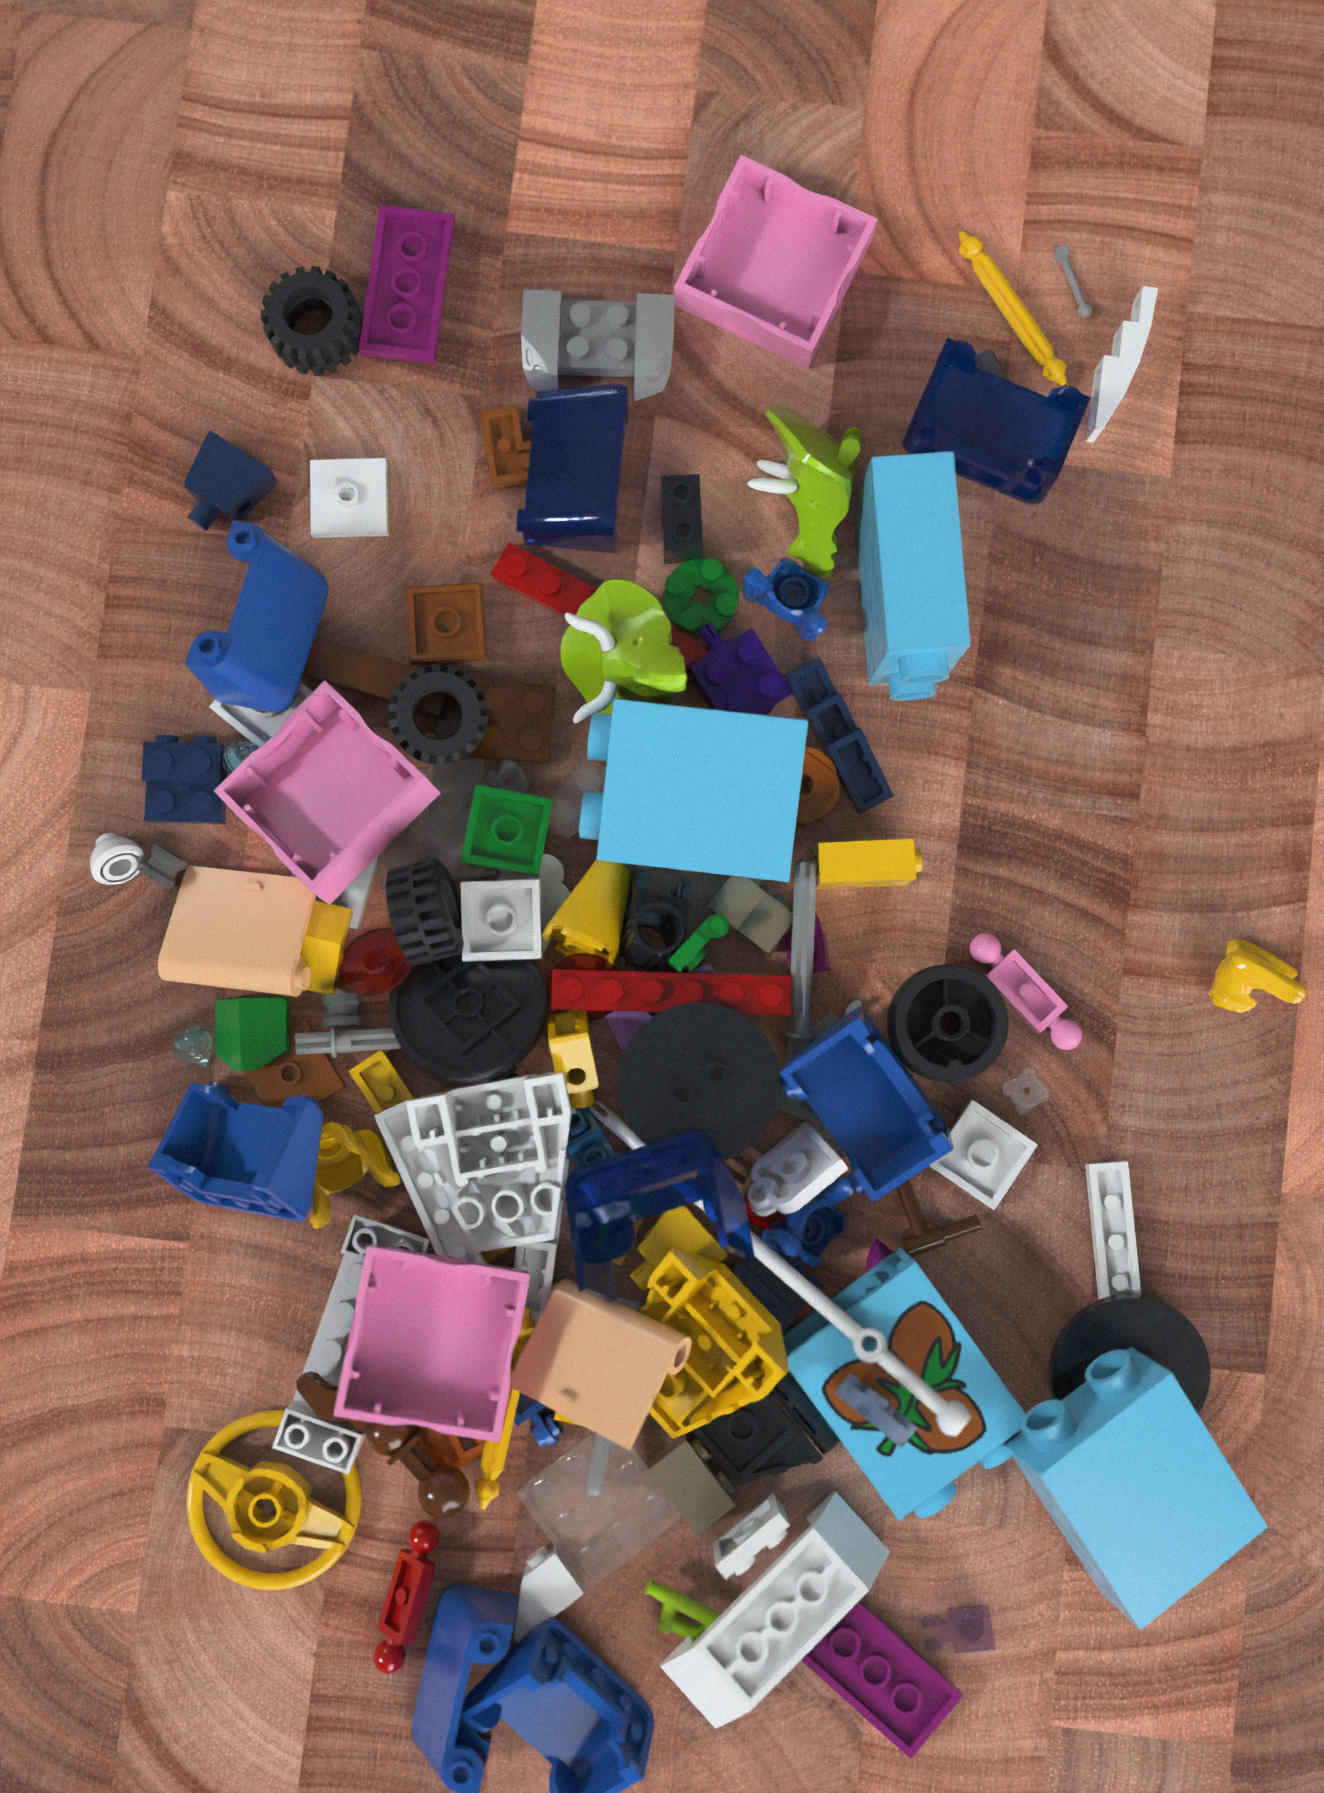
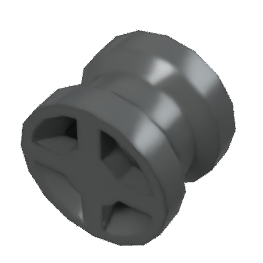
M154 843L150 849L151 857L147 862L141 863L138 870L162 886L172 890L176 884V875L179 871L185 870L189 863Z
M323 994L322 1004L326 1006V1015L322 1018V1027L361 1026L362 1017L358 1014V1005L362 1002L361 994Z

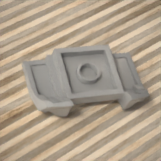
M523 290L521 347L523 370L529 386L559 399V375L634 377V401L662 392L667 383L671 367L675 295L637 293V302L562 300L561 291Z

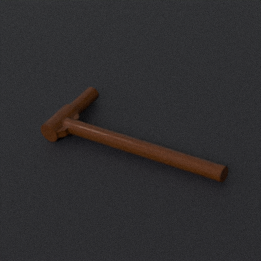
M910 1179L896 1187L910 1228L905 1230L903 1237H901L904 1250L910 1257L946 1246L948 1241L982 1230L977 1215L942 1227L929 1221L925 1222Z

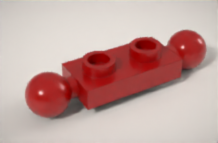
M420 1520L411 1527L408 1541L412 1549H400L377 1628L385 1633L387 1637L386 1640H383L376 1646L373 1653V1662L375 1667L385 1674L395 1673L403 1666L406 1656L403 1645L414 1644L436 1568V1564L427 1558V1554L432 1552L440 1542V1530L430 1520Z

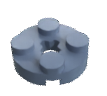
M851 1373L835 1392L842 1400L901 1448L917 1429V1426L893 1409L885 1399L870 1387L868 1388Z

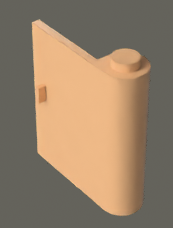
M187 865L159 954V976L165 981L294 997L299 996L303 990L308 988L311 979L310 968L306 966L300 952L316 895L297 877Z
M565 1278L560 1283L557 1282L551 1287V1292L548 1294L549 1301L510 1375V1387L630 1450L667 1373L676 1375L686 1363L691 1350V1339L570 1278Z

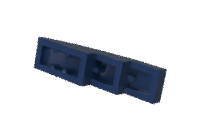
M815 657L783 674L802 714L808 720V725L823 753L834 763L838 779L858 814H862L892 798L894 795L861 728L856 726L841 693L836 692L820 657Z

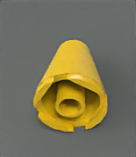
M596 859L545 926L542 932L543 940L547 943L549 937L557 942L555 950L579 962L595 966L597 960L607 961L604 968L613 967L618 956L632 876L631 872L627 869V864Z

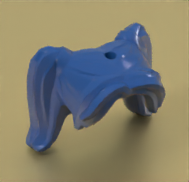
M788 557L781 558L779 564L776 565L775 569L767 577L755 567L745 573L743 577L745 583L742 587L744 598L747 601L758 603V605H764L782 620L793 624L801 640L812 642L819 634H822L823 630L827 629L826 618L821 612H818L830 588L827 582L811 575L797 562ZM792 591L796 593V597L792 598L789 594Z
M847 1176L837 1178L802 1208L787 1214L780 1224L764 1229L761 1240L771 1249L785 1251L787 1256L799 1255L802 1262L808 1263L812 1267L819 1265L824 1249L846 1229L847 1216L840 1212L834 1204L846 1199L855 1191L851 1179ZM805 1225L807 1226L806 1232H804Z

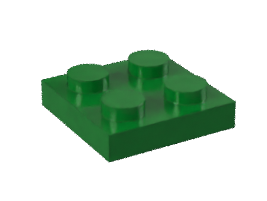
M476 784L460 863L538 877L553 799Z

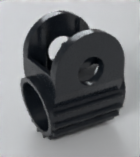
M635 868L631 876L621 933L620 957H624L627 961V966L632 965L635 967V971L639 969L645 970V972L653 969L658 971L663 965H667V961L686 940L684 933L687 928H685L684 921L689 913L691 880L681 877L675 891L671 890L670 896L646 892L649 874L645 873L644 869ZM661 909L667 911L668 914L664 915L649 912L648 910ZM646 927L656 931L665 943V950H655L646 946L641 941L637 928Z

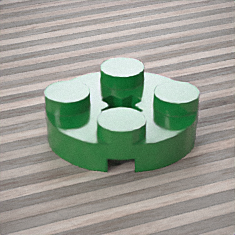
M692 559L677 566L665 581L663 593L664 610L670 622L679 630L682 629L687 633H692L693 636L702 637L697 630L712 622L715 630L719 633L729 625L736 613L739 600L737 582L732 573L716 559ZM696 589H702L703 592L708 591L711 594L707 598V606L702 607L699 602H691L690 598L695 596Z

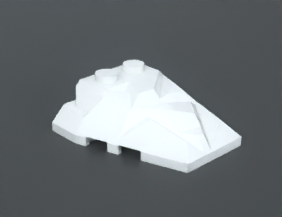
M551 1072L539 1075L531 1073L454 1087L444 1092L429 1094L406 1101L413 1141L419 1152H424L434 1170L432 1176L438 1186L442 1184L453 1204L451 1210L475 1253L555 1239L572 1114L564 1072Z

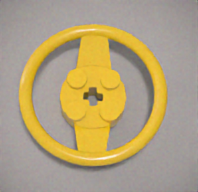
M267 1410L248 1414L226 1425L202 1449L193 1466L188 1482L186 1495L187 1518L191 1533L199 1550L207 1561L221 1574L234 1582L255 1589H288L305 1584L322 1575L340 1559L348 1548L357 1529L361 1513L362 1491L355 1462L349 1475L341 1472L346 1491V1505L343 1515L312 1499L310 1483L290 1465L275 1461H261L253 1468H249L220 1454L230 1442L244 1433L262 1427L280 1426L285 1410ZM203 1489L224 1509V1514L227 1513V1522L232 1530L231 1535L233 1539L246 1549L263 1553L268 1552L270 1549L280 1548L285 1544L293 1543L326 1550L309 1564L289 1572L265 1573L248 1569L229 1558L213 1540L203 1513ZM268 1498L272 1500L277 1511L273 1510L270 1514L263 1512L265 1505L260 1502V1499L266 1500Z

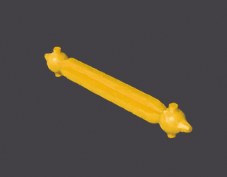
M961 231L959 233L961 242L959 253L964 258L972 261L973 271L1037 363L1044 366L1043 376L1050 381H1056L1062 387L1067 385L1065 375L1066 363L1059 358H1055L1053 346L992 257L982 251L983 242L978 237L970 236L966 232Z
M524 1307L520 1334L513 1348L510 1375L528 1342L527 1339L530 1338L535 1328L534 1322L531 1319L530 1308ZM511 1387L509 1389L500 1442L486 1440L480 1465L483 1477L477 1480L475 1485L480 1509L486 1510L490 1501L499 1495V1483L496 1479L504 1468L520 1395L519 1391Z

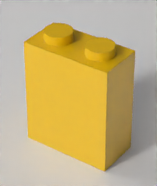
M914 839L818 843L811 852L812 861L817 863L816 890L906 886L916 879V872L922 871V853L920 848L915 849Z

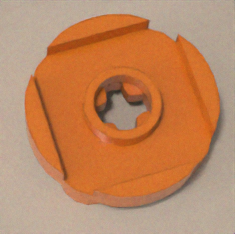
M805 747L801 779L806 777L810 780L807 787L811 792L808 795L805 793L799 794L796 824L800 826H806L824 818L832 810L839 796V779L834 763L824 753L814 748Z

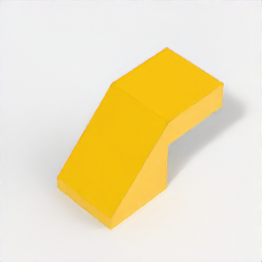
M317 900L314 901L300 952L306 966L311 971L310 983L306 990L322 994L335 993L345 962L342 948L353 917L352 909L334 904L328 905Z

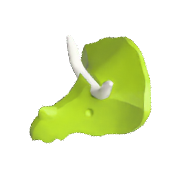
M769 405L764 415L774 427L785 449L787 465L768 460H758L757 466L761 470L781 479L754 478L749 480L747 484L749 487L760 491L784 494L791 500L796 507L800 533L788 548L787 553L791 557L801 559L808 571L821 577H830L835 565V552H837L839 542L835 528L846 517L849 509V500L852 494V483L855 475V458L861 450L862 432L857 427H849L844 432L839 444L825 430L798 412L779 405Z
M615 577L606 579L596 592L579 607L576 615L568 612L565 613V619L570 626L562 637L561 662L565 674L578 688L587 702L575 713L573 718L575 724L592 716L593 712L612 714L614 699L621 698L669 704L671 699L675 698V692L686 690L687 677L685 674L684 657L680 654L679 648L670 645L672 641L670 620L666 616L659 598L647 588L629 579Z

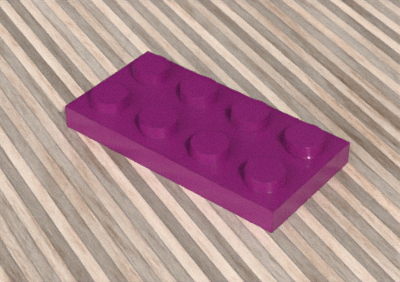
M379 205L358 348L362 356L436 364L456 222L454 214Z
M861 1600L801 1659L803 1663L910 1759L963 1697L958 1687Z

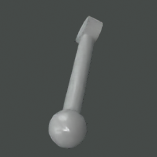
M1059 246L1054 252V259L1062 264L1079 306L1077 309L1079 317L1083 319L1088 318L1092 314V307L1085 302L1068 261L1070 250L1066 246Z

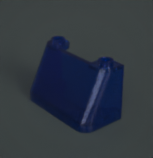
M947 337L912 417L902 446L909 454L954 451L955 473L1021 502L1028 504L1041 503L1060 474L1091 397L1082 394L1077 388L1069 385L1053 388L1048 396L1039 394L977 368L979 356L975 352L974 347L965 341H955Z
M608 383L537 391L536 398H529L527 418L528 421L533 422L526 500L525 509H518L516 523L517 532H523L525 545L615 553L617 532L615 531L618 518L623 446L629 413L628 384Z

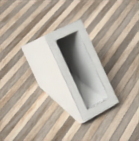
M558 1543L549 1549L544 1545L526 1559L528 1565L525 1567L522 1578L514 1638L517 1643L534 1626L548 1618H553L584 1594L586 1581Z

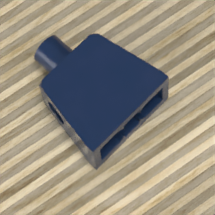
M210 430L184 482L186 490L192 497L198 500L187 518L204 531L209 529L218 514L230 522L233 520L242 521L276 486L278 480L271 469Z

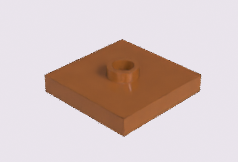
M482 582L406 587L409 660L411 665L488 660L484 588Z
M304 1020L290 1028L289 1052L278 1056L258 1070L244 1071L263 1106L283 1109L286 1098H296L297 1094L307 1095L320 1103L346 1088L345 1083L327 1053L296 1055L295 1034L314 1032L308 1020Z

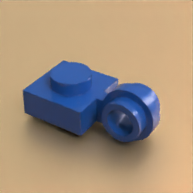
M520 1392L514 1423L518 1427L531 1418L534 1425L530 1427V1430L539 1445L542 1447L548 1444L550 1446L555 1445L559 1442V1436L564 1433L559 1421L554 1419L555 1416L552 1413L544 1416L540 1410L546 1406Z

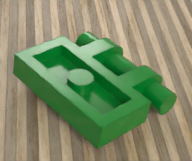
M713 914L708 917L667 961V965L676 973L680 972L683 968L687 972H691L706 956V953L701 948L710 939H719L727 933L729 923L726 917L721 914Z

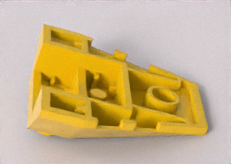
M677 1248L670 1250L649 1278L647 1287L650 1290L646 1303L640 1308L639 1313L691 1339V1350L686 1363L676 1375L667 1373L649 1410L652 1417L674 1439L709 1423L717 1417L730 1414L748 1403H754L763 1399L789 1371L781 1324L725 1264Z

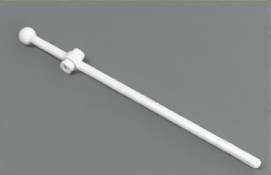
M595 1101L597 1105L608 1113L607 1117H603L590 1106L591 1113L852 1340L854 1342V1351L860 1360L870 1364L878 1363L937 1415V1424L944 1433L953 1436L958 1435L971 1418L969 1410L964 1404L953 1400L947 1402L887 1349L886 1338L880 1331L874 1328L863 1329L669 1159L659 1155L644 1144L632 1128L603 1102ZM872 1339L878 1342V1347L874 1352L863 1350V1345L867 1340Z

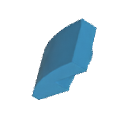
M571 1106L572 1114L567 1151L572 1156L588 1188L594 1192L626 1171L594 1115L591 1113L590 1108H573Z

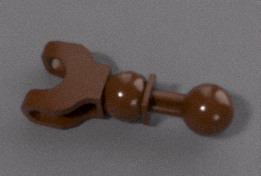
M350 1332L345 1336L343 1341V1347L345 1352L347 1350ZM312 1371L303 1373L297 1379L296 1386L298 1392L318 1417L328 1421L344 1420L350 1422L358 1431L364 1428L365 1439L370 1448L380 1455L389 1456L387 1463L390 1466L397 1459H400L419 1481L418 1500L427 1514L435 1518L447 1519L457 1515L464 1509L470 1495V1486L466 1475L453 1465H437L417 1442L421 1438L423 1431L421 1429L416 1431V1425H388L333 1416L339 1386L330 1384L318 1373Z

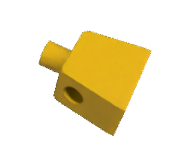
M570 1010L548 1014V1041L555 1072H564L572 1107H589L595 1103L593 1089L599 1087V1079L587 1011Z
M677 1195L637 1244L638 1251L646 1260L630 1274V1277L646 1293L650 1289L647 1285L651 1274L669 1251L674 1248L717 1262L724 1260L728 1253Z

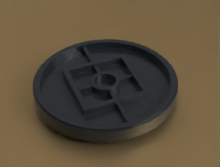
M462 953L415 966L406 960L394 980L389 1001L391 1026L398 1043L407 1057L425 1072L440 1079L453 1082H478L491 1079L518 1065L538 1042L545 1026L548 1011L544 979L533 959L462 961Z
M691 1002L679 1004L659 1012L638 1029L628 1043L620 1063L618 1092L623 1113L630 1127L650 1149L676 1162L706 1165L719 1163L741 1154L765 1132L778 1104L780 1074L770 1043L753 1022L739 1012L719 1004Z
M1119 1294L1105 1297L1089 1304L1076 1313L1058 1335L1052 1348L1048 1368L1049 1386L1053 1400L1062 1401L1087 1381L1085 1378L1086 1370L1096 1358L1109 1351H1126L1132 1347L1172 1372L1197 1414L1203 1408L1211 1378L1207 1348L1193 1324L1170 1304L1141 1294Z

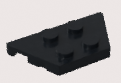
M769 1394L761 1400L748 1403L730 1414H724L692 1430L738 1485L758 1480L759 1477L764 1475L773 1476L788 1472L789 1468L807 1463L813 1465L823 1459L820 1452Z

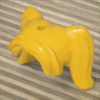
M1232 939L1228 941L1226 957L1215 971L1214 981L1211 984L1212 988L1208 994L1212 997L1214 1005L1244 1013L1255 1007L1257 1003L1250 996L1252 989L1264 990L1285 1002L1293 1004L1300 1003L1303 997L1306 996L1307 991L1305 986L1294 980L1297 976V970L1251 942L1243 939Z
M329 1122L322 1126L311 1208L312 1216L310 1218V1222L315 1229L323 1228L330 1221L331 1205L329 1195L343 1191L358 1183L367 1171L384 1187H395L400 1184L399 1174L392 1170L390 1157L381 1137L372 1130L364 1129L353 1132L347 1125H341L336 1122Z

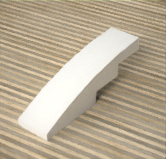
M1147 286L1141 288L1133 301L1131 321L1123 320L1114 335L1112 355H1104L1095 368L1086 442L1094 443L1127 391L1140 363L1148 338L1158 288Z
M566 1155L555 1239L516 1246L514 1268L527 1270L531 1274L525 1307L530 1308L531 1319L534 1320L540 1319L549 1301L548 1294L551 1292L570 1155Z

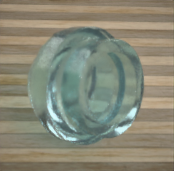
M248 741L232 742L225 749L222 763L228 774H231L253 751L260 747Z
M200 1025L192 1026L179 1033L172 1040L175 1046L173 1052L180 1061H187L189 1064H198L201 1067H205L210 1059L209 1053L212 1049V1037L208 1031H203Z

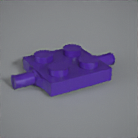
M712 622L697 630L710 650L702 660L686 670L711 709L769 715L768 713L773 710L778 702L793 693L753 628L737 638L722 641Z

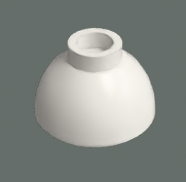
M106 833L96 840V846L90 857V869L97 882L105 885H117L134 878L140 872L138 868L141 863L146 861V856L141 847L133 840L117 836L114 833Z

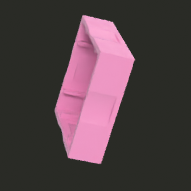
M740 155L717 201L711 223L697 240L674 286L675 307L809 369L873 240L878 219L830 196L811 192L799 186L789 177Z
M326 681L316 688L285 719L280 729L268 742L253 751L214 790L249 828L271 845L275 855L312 893L328 905L440 794L434 785L390 742L386 741Z
M368 1243L333 1416L388 1425H421L440 1433L500 1442L511 1383V1358L515 1342L520 1334L531 1274L527 1270Z

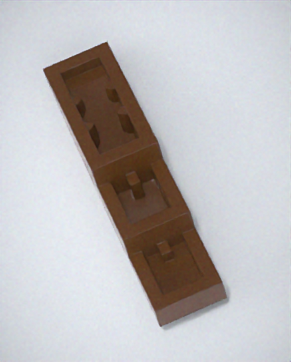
M314 638L303 677L326 681L337 688L367 695L376 701L389 704L395 687H398L402 682L401 679L407 674L410 675L415 672L417 668L372 653ZM444 692L427 694L419 701L415 711L442 718L450 694Z

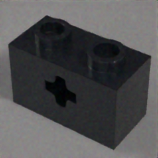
M700 474L661 476L664 564H680L692 559H702Z

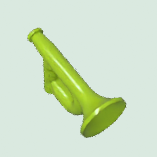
M652 1578L646 1584L644 1594H650L663 1603L658 1622V1629L662 1633L668 1634L673 1632L685 1639L690 1635L695 1641L721 1615V1613L668 1586L654 1582ZM679 1611L701 1622L703 1625L693 1624L679 1617L677 1612Z

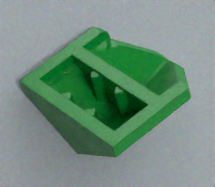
M289 998L215 1000V1053L233 1071L258 1070L278 1056H282L290 1051Z

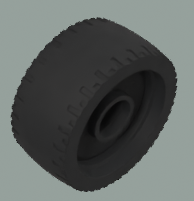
M942 964L918 971L898 988L889 1006L887 1030L893 1050L902 1063L911 1071L921 1077L937 1082H960L981 1074L996 1061L1007 1040L1009 1017L1001 994L986 977L968 967ZM946 1012H951L958 1020V1027L952 1034L945 1033L940 1026V1019Z

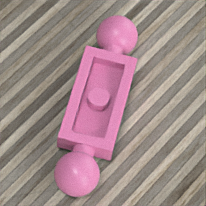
M981 933L975 936L970 944L971 956L977 962L990 964L993 967L984 977L994 984L1001 996L1036 1033H1041L1048 1026L1051 1029V1040L1056 1047L1062 1050H1071L1077 1047L1082 1039L1080 1026L1071 1019H1062L1059 1016L1068 1008L1067 1004L1015 949L1011 950L1006 956H1003L1001 954L1000 941L996 936L990 933Z

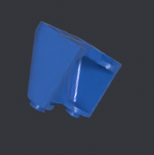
M233 520L227 536V549L235 560L249 563L250 565L227 633L206 631L199 634L191 644L185 664L217 702L267 712H282L287 710L296 698L328 597L329 586L325 577L317 568L265 530L252 523Z
M861 1006L844 1016L780 1067V1085L790 1098L797 1096L802 1101L805 1099L850 1160V1167L853 1172L848 1177L851 1179V1183L860 1195L867 1193L873 1202L954 1150L950 1130L943 1118Z
M209 1082L208 1085L190 1083L148 1168L180 1192L200 1203L294 1222H305L312 1208L323 1122V1112L318 1108L319 1102L307 1095L297 1094L296 1098H286L283 1109L237 1102L230 1096V1089L217 1082Z
M453 1583L447 1586L442 1591L437 1602L411 1724V1736L415 1745L449 1790L455 1793H479L492 1737H483L478 1730L474 1729L460 1716L471 1662L494 1664L506 1655L517 1617L520 1595L465 1583Z
M548 1618L534 1626L468 1692L460 1715L479 1732H487L494 1728L500 1718L505 1721L552 1764L549 1777L550 1793H619L644 1779L654 1730V1717L650 1706L644 1698L556 1618Z

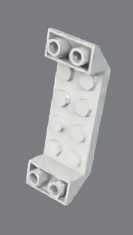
M358 1214L353 1215L340 1252L344 1256L303 1373L316 1372L330 1384L336 1386L340 1384L346 1354L343 1341L351 1330L367 1244L427 1253L430 1239ZM296 1390L293 1402L285 1409L272 1448L349 1475L365 1438L364 1428L358 1431L350 1422L344 1420L328 1421L318 1417L298 1390Z
M835 1490L806 1518L811 1525L695 1641L689 1635L660 1664V1667L715 1729L750 1712L870 1590L890 1551Z

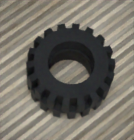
M302 266L295 268L296 274L291 276L286 271L280 275L282 282L277 284L273 281L269 286L272 293L271 296L264 294L262 300L265 309L261 310V320L264 323L263 329L278 357L282 358L285 365L290 369L295 366L298 373L307 375L308 370H312L314 376H323V370L326 369L329 370L330 374L338 372L336 367L338 364L342 363L346 367L351 362L350 353L357 355L359 352L357 341H360L363 319L352 291L349 290L347 283L342 278L338 280L336 274L328 269L325 274H322L320 267L311 266L310 272H305ZM323 309L333 313L329 324L318 333L304 335L294 331L297 320L307 311Z
M432 664L429 667H419L415 669V672L410 675L407 674L401 679L402 682L398 687H395L392 693L388 712L390 729L393 732L394 738L405 752L419 761L437 765L451 764L464 759L477 748L488 725V705L481 687L474 682L469 674L459 671L454 666L449 665L447 667L441 666V664ZM444 692L453 696L460 704L462 722L458 730L451 736L441 739L432 738L425 735L417 726L415 710L419 701L427 694Z
M433 858L390 869L386 879L387 907L396 940L407 960L415 966L461 954L464 945L461 909L452 879L444 864L438 858Z

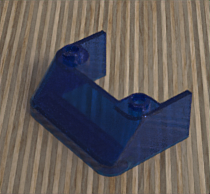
M685 1132L573 1170L566 1179L564 1192L580 1292L608 1302L615 1301L616 1293L611 1261L626 1256L632 1250L636 1240L634 1221L700 1200L703 1201L706 1216L717 1224L721 1248L747 1261L755 1259L743 1195L715 1143L701 1132Z

